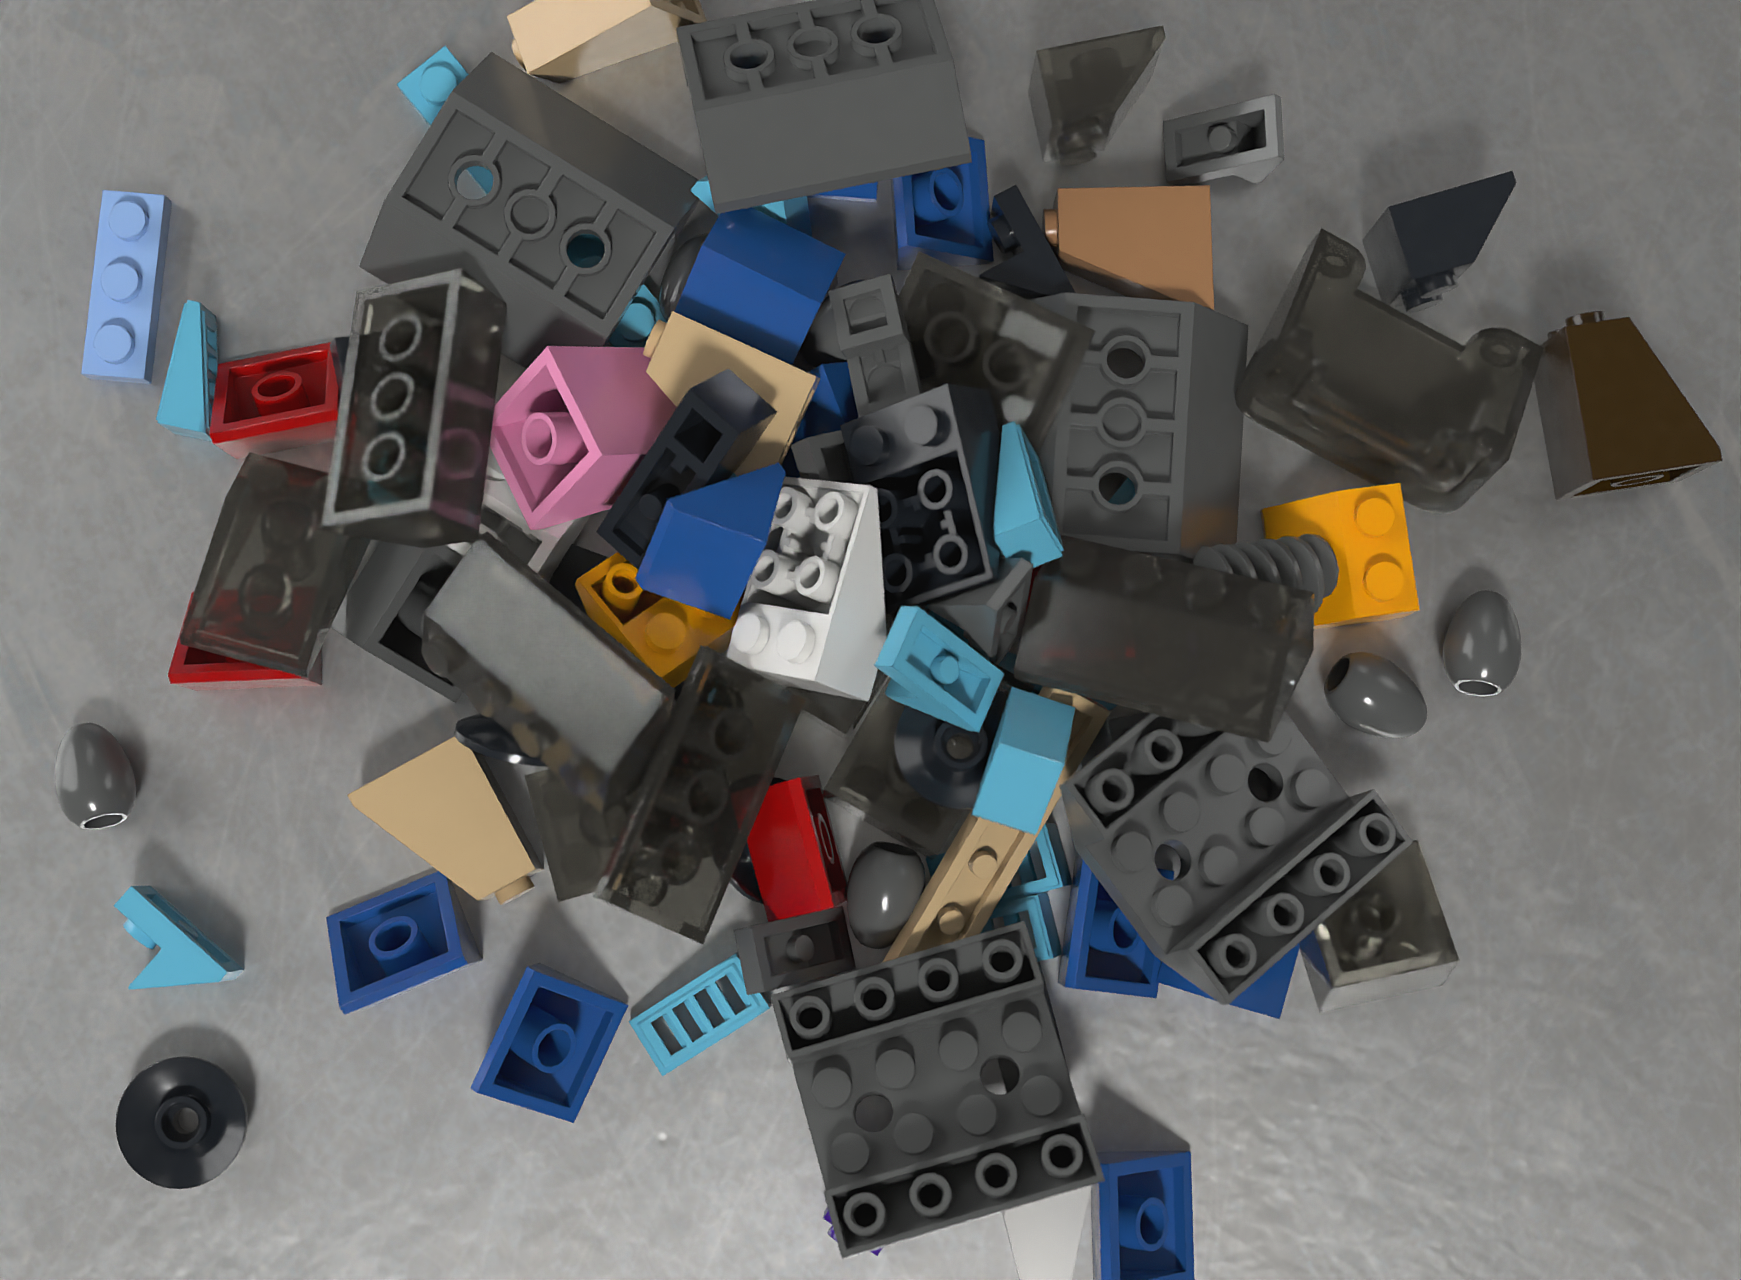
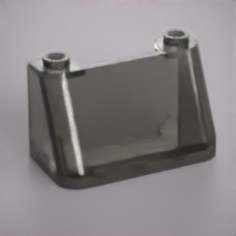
M1321 228L1307 246L1243 374L1235 394L1236 405L1245 416L1375 486L1400 483L1403 501L1418 509L1437 514L1454 512L1461 508L1510 459L1544 347L1510 329L1501 327L1482 329L1475 333L1464 345L1357 289L1366 270L1365 258L1349 242Z

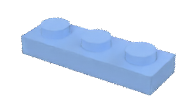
M111 190L102 191L81 374L88 379L151 384L172 205V201L165 195Z

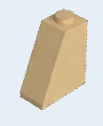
M535 0L507 16L514 35L512 49L518 63L527 71V74L556 83L574 79L678 42L676 35L677 27L707 22L699 0Z
M673 311L667 323L661 320L656 322L643 351V355L651 359L646 370L647 374L676 407H678L690 388L729 368L778 411L751 452L734 473L736 476H740L778 462L782 466L820 382V378Z
M455 736L348 794L352 805L478 901L489 900L496 896L500 905L510 902L533 889L535 886L530 877L544 869L483 754L464 746Z

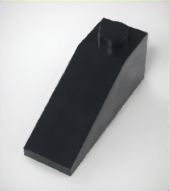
M729 368L690 388L596 533L639 570L667 500L728 480L746 459L778 411Z

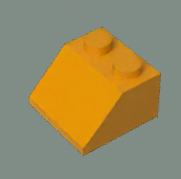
M1400 483L1334 491L1260 510L1264 539L1277 540L1284 536L1299 537L1303 534L1319 535L1329 543L1336 556L1339 568L1337 585L1331 595L1323 598L1318 611L1305 617L1294 615L1289 619L1276 618L1278 634L1400 619L1420 610Z

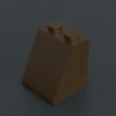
M1593 311L1571 316L1565 319L1566 326L1549 332L1547 334L1548 340L1529 354L1556 500L1679 482L1723 461L1719 445L1630 317L1606 320L1604 311Z

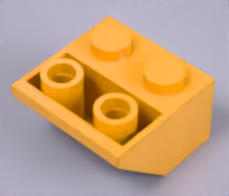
M617 552L577 578L575 585L605 659L646 708L728 650L732 631L744 597V591L731 619H727L642 589L635 579L638 569Z

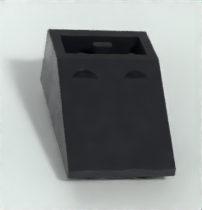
M947 383L840 425L853 483L869 485L877 489L885 614L898 612L901 606L913 607L999 577L1000 548L994 538V514L1001 438L988 389Z

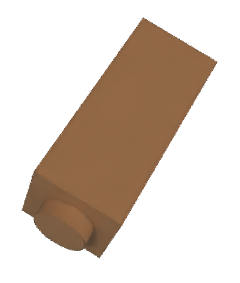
M1210 185L1058 188L1053 209H1043L1042 232L1050 247H1054V254L1064 271L1126 297L1195 302L1214 310Z

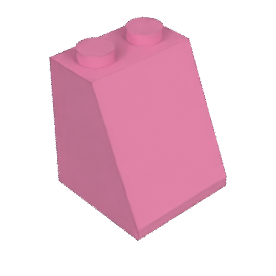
M547 346L479 422L480 428L530 530H541L611 509L677 407L647 374L646 370L651 359L643 355L644 348Z

